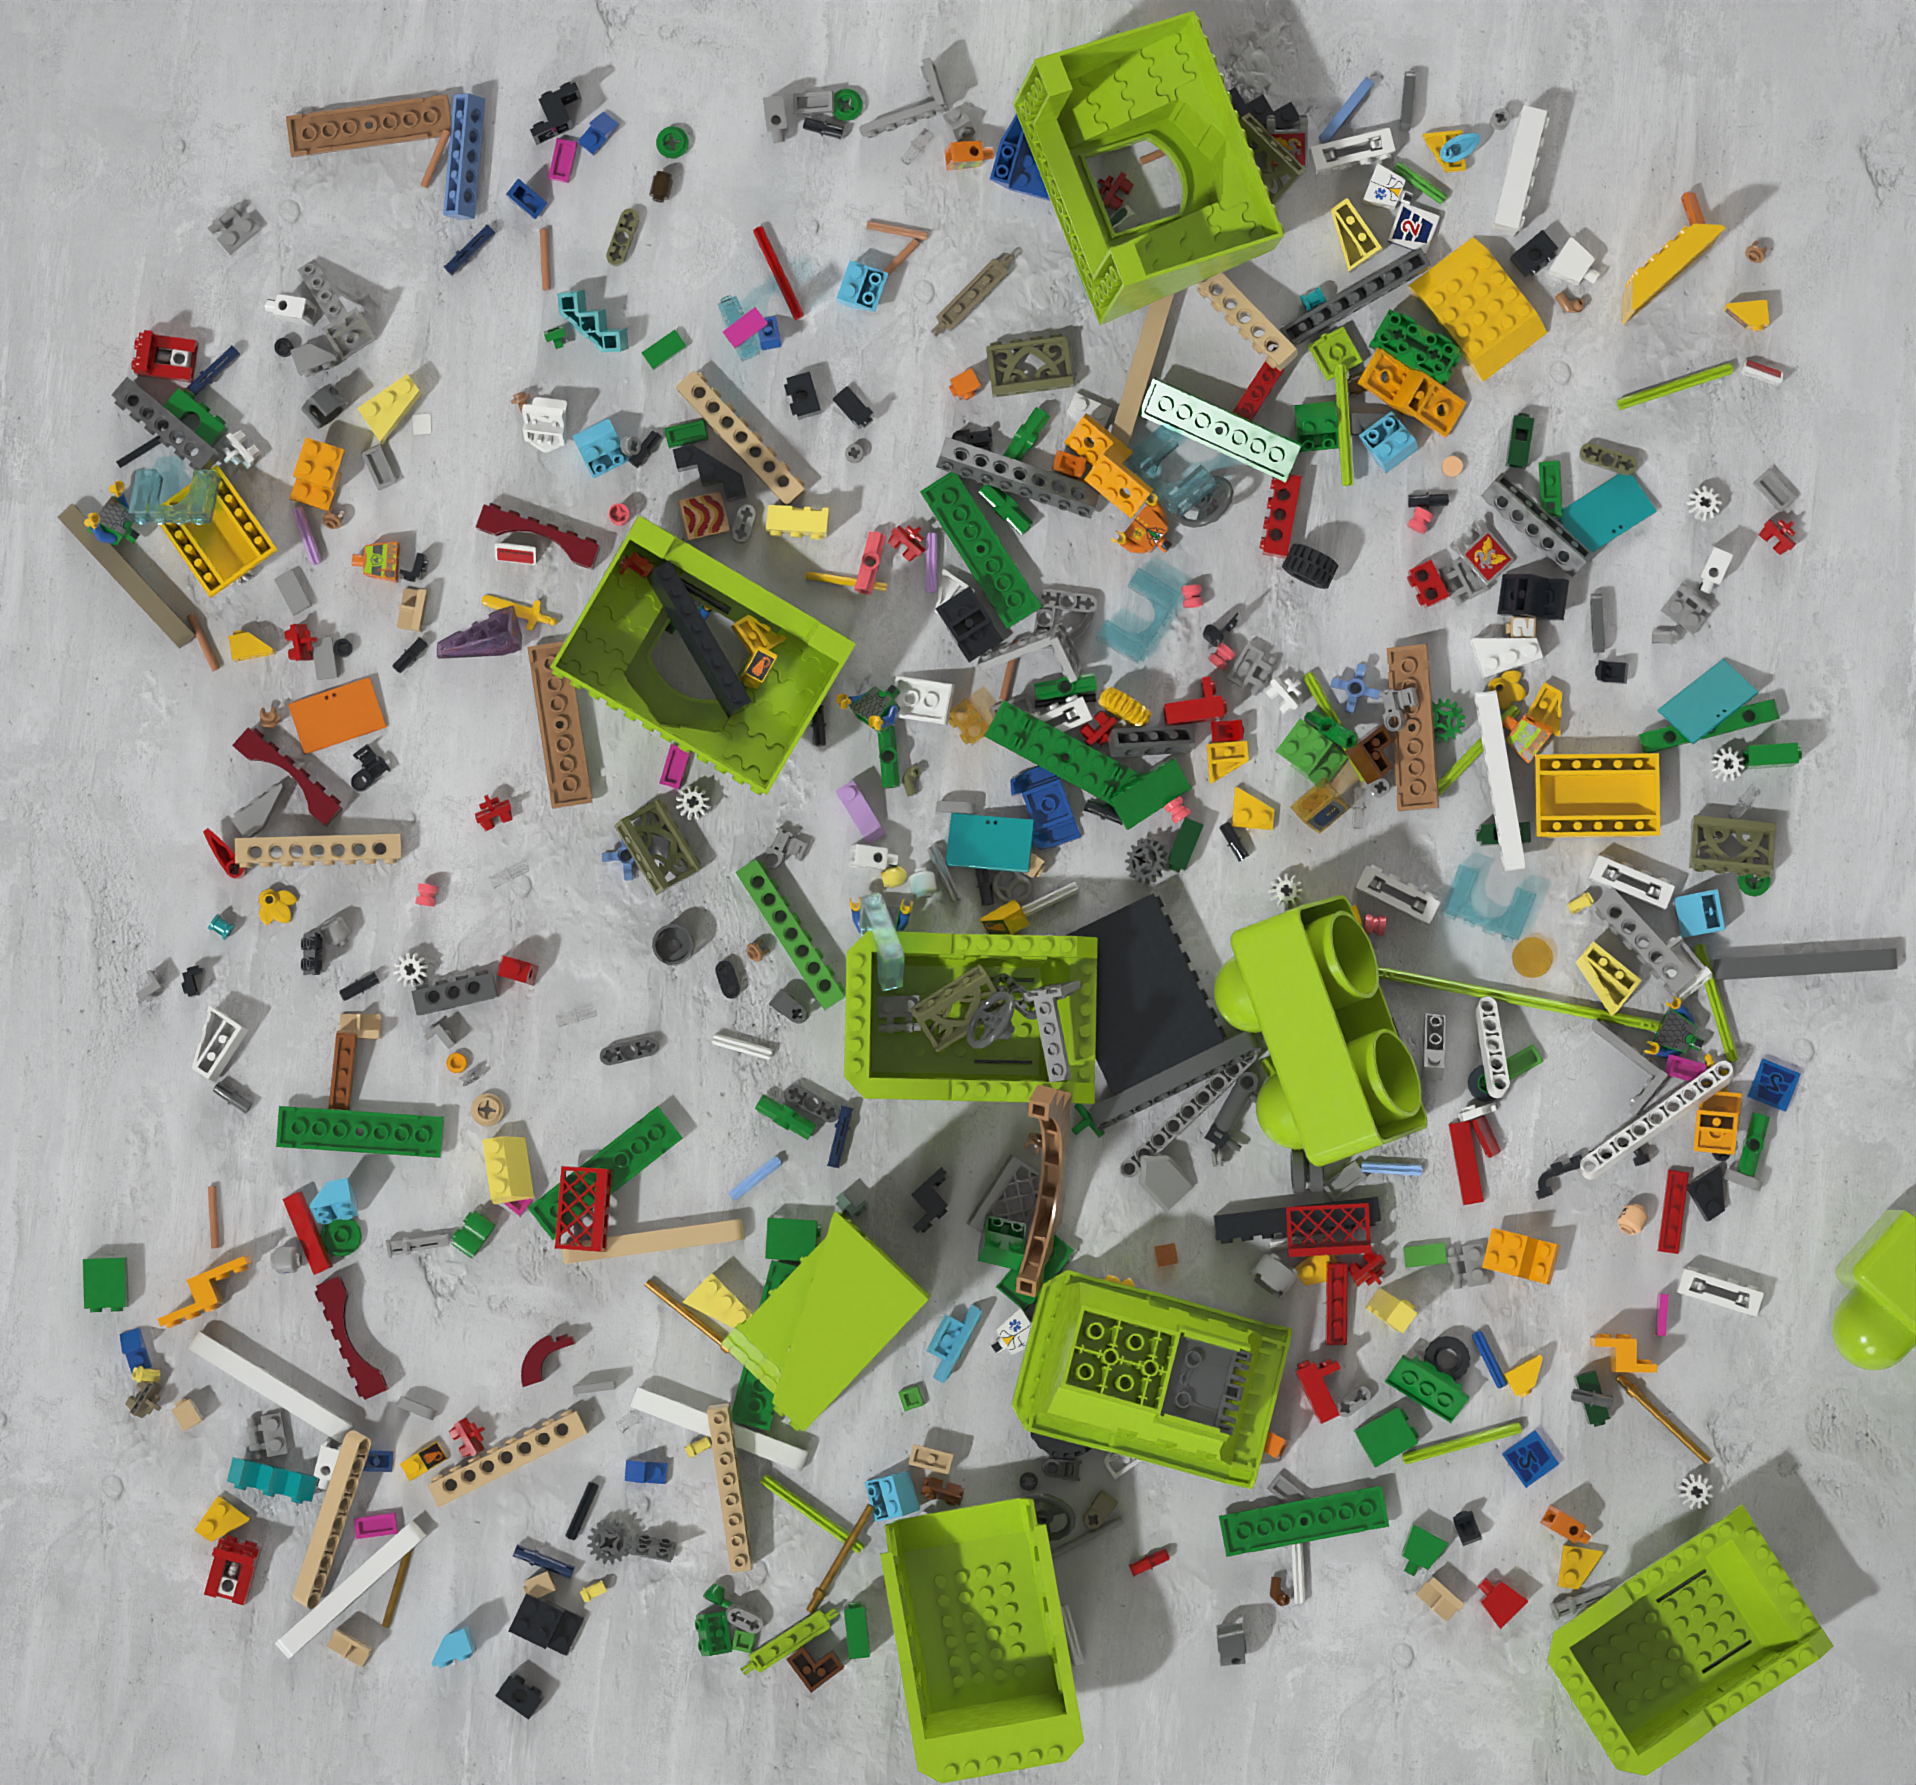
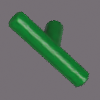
M1082 1104L1074 1105V1108L1082 1116L1083 1120L1071 1129L1072 1132L1078 1135L1086 1127L1090 1126L1098 1138L1103 1136L1105 1132L1096 1129L1091 1115Z

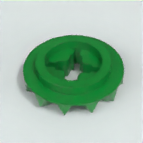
M841 89L834 94L835 112L832 113L837 119L846 122L854 120L860 115L863 102L856 91ZM851 99L850 106L852 109L847 108L842 112L843 105L841 102L846 103Z
M666 127L657 136V149L667 159H677L683 156L688 149V137L678 127ZM670 135H672L674 141H678L675 144L674 151L670 145H665L670 142Z
M1752 874L1738 876L1737 879L1739 889L1745 895L1752 897L1764 894L1771 883L1770 876L1765 878L1756 877L1762 881L1757 882L1753 889L1752 883L1746 881L1748 878H1752Z

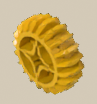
M1106 687L1098 700L1101 707L1133 727H1145L1150 721L1151 711L1118 689Z

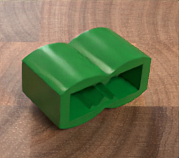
M477 1211L474 1213L469 1212L463 1220L465 1225L462 1230L457 1229L451 1237L453 1240L452 1245L471 1259H473L496 1227L493 1222Z

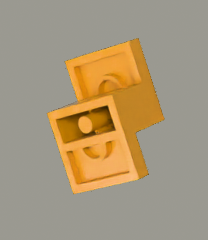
M305 437L293 473V477L296 480L289 499L328 512L342 475L339 468L345 450Z
M1718 1091L1699 1105V1110L1696 1112L1693 1151L1735 1155L1737 1135H1739L1742 1093Z
M1492 1228L1482 1268L1551 1285L1560 1245Z
M1596 1333V1337H1590V1346L1611 1347V1371L1657 1373V1364H1653L1652 1360L1637 1359V1339L1631 1338V1334H1616V1338H1611V1334Z

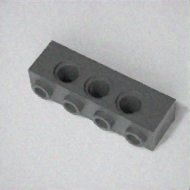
M1192 724L1112 729L1108 737L1111 757L1179 754L1192 751L1195 745V737Z
M484 970L476 972L475 977L468 978V975L455 977L456 981L449 983L445 979L435 982L436 986L428 987V984L416 986V990L411 991L416 1015H426L499 998L494 974ZM478 982L480 990L477 993H471L469 990L470 984ZM452 987H458L460 990L457 998H451L449 994ZM434 991H437L440 995V999L436 1003H432L429 999L430 994Z

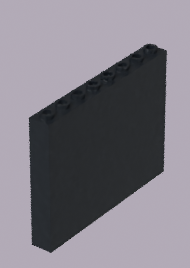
M1154 893L1065 935L1097 938L1095 1059L1113 1095L1224 1042V1038L1227 1037L1222 1025L1218 1027L1215 1021L1218 1016L1214 1008H1209L1206 1001L1209 998L1205 989L1200 990L1197 984L1200 979L1196 971H1191L1188 965L1191 960L1187 952H1182L1179 946L1182 944L1178 933L1173 934L1170 926L1173 923L1169 914L1164 915L1161 909L1164 907L1160 896L1156 897Z

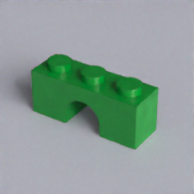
M178 388L163 407L181 422L188 415H198L200 417V425L194 433L213 448L228 431L224 426L226 422L218 415L213 417L208 413L211 409L203 402L200 404L196 403L193 400L195 396L187 389L182 391Z

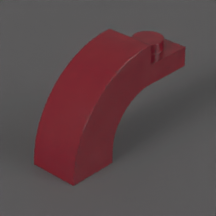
M568 1334L556 1337L557 1341L553 1342L552 1335H548L537 1341L529 1349L523 1360L521 1368L522 1386L526 1387L544 1381L542 1374L544 1360L553 1351L576 1344L574 1336L568 1337Z

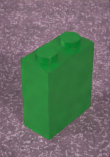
M1798 742L1750 745L1742 749L1744 770L1793 767L1802 759V749L1798 747Z
M767 1218L765 1259L800 1261L801 1257H808L818 1246L816 1245L817 1237H821V1225H817L818 1220Z
M127 1257L83 1259L84 1309H90V1313L103 1312L102 1308H111V1312L123 1311V1307H129Z
M1396 1406L1354 1430L1355 1435L1375 1468L1418 1444L1416 1439L1419 1438V1435L1414 1427L1410 1428L1406 1420L1409 1418L1403 1408L1399 1410Z
M861 1601L848 1602V1606L844 1607L849 1660L870 1657L871 1650L866 1606L861 1604Z

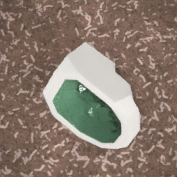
M1128 205L1120 207L1109 218L1115 233L1137 227L1142 222Z

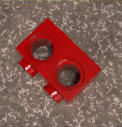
M1432 560L1408 571V583L1411 588L1415 587L1418 593L1416 599L1420 606L1424 605L1425 609L1448 599L1449 594ZM1424 571L1428 576L1427 580L1420 581L1417 578V572ZM1429 589L1434 590L1437 594L1433 600L1428 599L1426 596V591Z

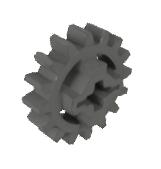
M1144 839L1143 842L1138 840V846L1131 845L1133 851L1127 852L1130 858L1125 860L1126 863H1129L1126 871H1130L1129 876L1135 878L1137 882L1149 884L1150 881L1157 882L1156 876L1162 878L1161 871H1167L1164 864L1168 863L1169 860L1164 859V857L1168 853L1162 851L1164 846L1158 844V841Z
M606 1519L603 1526L598 1522V1529H591L594 1534L587 1537L589 1540H592V1543H589L587 1547L593 1548L590 1555L596 1553V1561L602 1558L603 1564L610 1560L613 1565L616 1558L618 1561H622V1554L628 1556L626 1548L630 1549L632 1546L627 1543L632 1540V1537L626 1536L629 1529L623 1530V1523L617 1526L616 1520L609 1524L608 1519ZM606 1528H613L617 1530L618 1533H609V1531ZM600 1533L601 1542L596 1546V1538ZM606 1537H608L609 1539H614L615 1537H618L612 1543L614 1547H611L610 1545L604 1547L601 1546L604 1545L607 1541ZM623 1538V1547L620 1551L618 1543ZM603 1550L610 1551L613 1556H607L601 1552Z

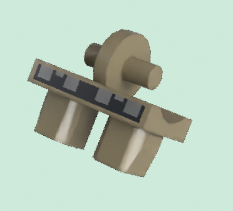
M151 1381L138 1382L136 1389L142 1393L139 1398L131 1395L125 1405L130 1409L129 1413L143 1419L146 1413L150 1415L153 1409L160 1411L162 1408L157 1404L161 1398L158 1394L162 1386Z

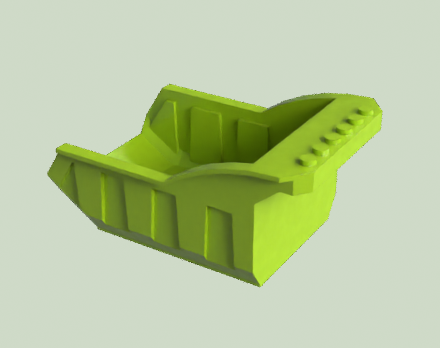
M1021 1497L901 1518L886 1524L885 1533L888 1552L880 1553L899 1657L917 1770L943 1784L1066 1762L1083 1744L1084 1736L1046 1524H1037L1033 1499Z

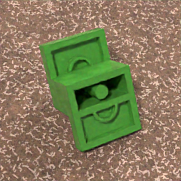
M1301 718L1275 751L1290 762L1293 769L1322 790L1325 789L1348 758L1332 746V741Z

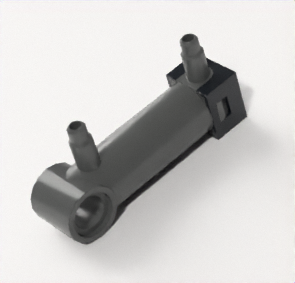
M1244 1072L1238 1077L1204 1139L1220 1148L1226 1145L1233 1150L1240 1151L1242 1146L1230 1139L1229 1136L1249 1100L1254 1103L1257 1101L1258 1095L1254 1091L1258 1086V1078L1254 1073ZM1245 1076L1252 1078L1253 1085L1251 1088L1243 1086L1242 1079Z

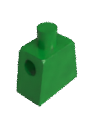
M1411 1524L1401 1556L1409 1560L1403 1571L1415 1576L1420 1566L1429 1570L1448 1543Z

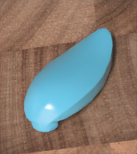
M1465 133L1453 137L1441 148V159L1448 163L1465 159L1477 148L1481 136L1476 133Z

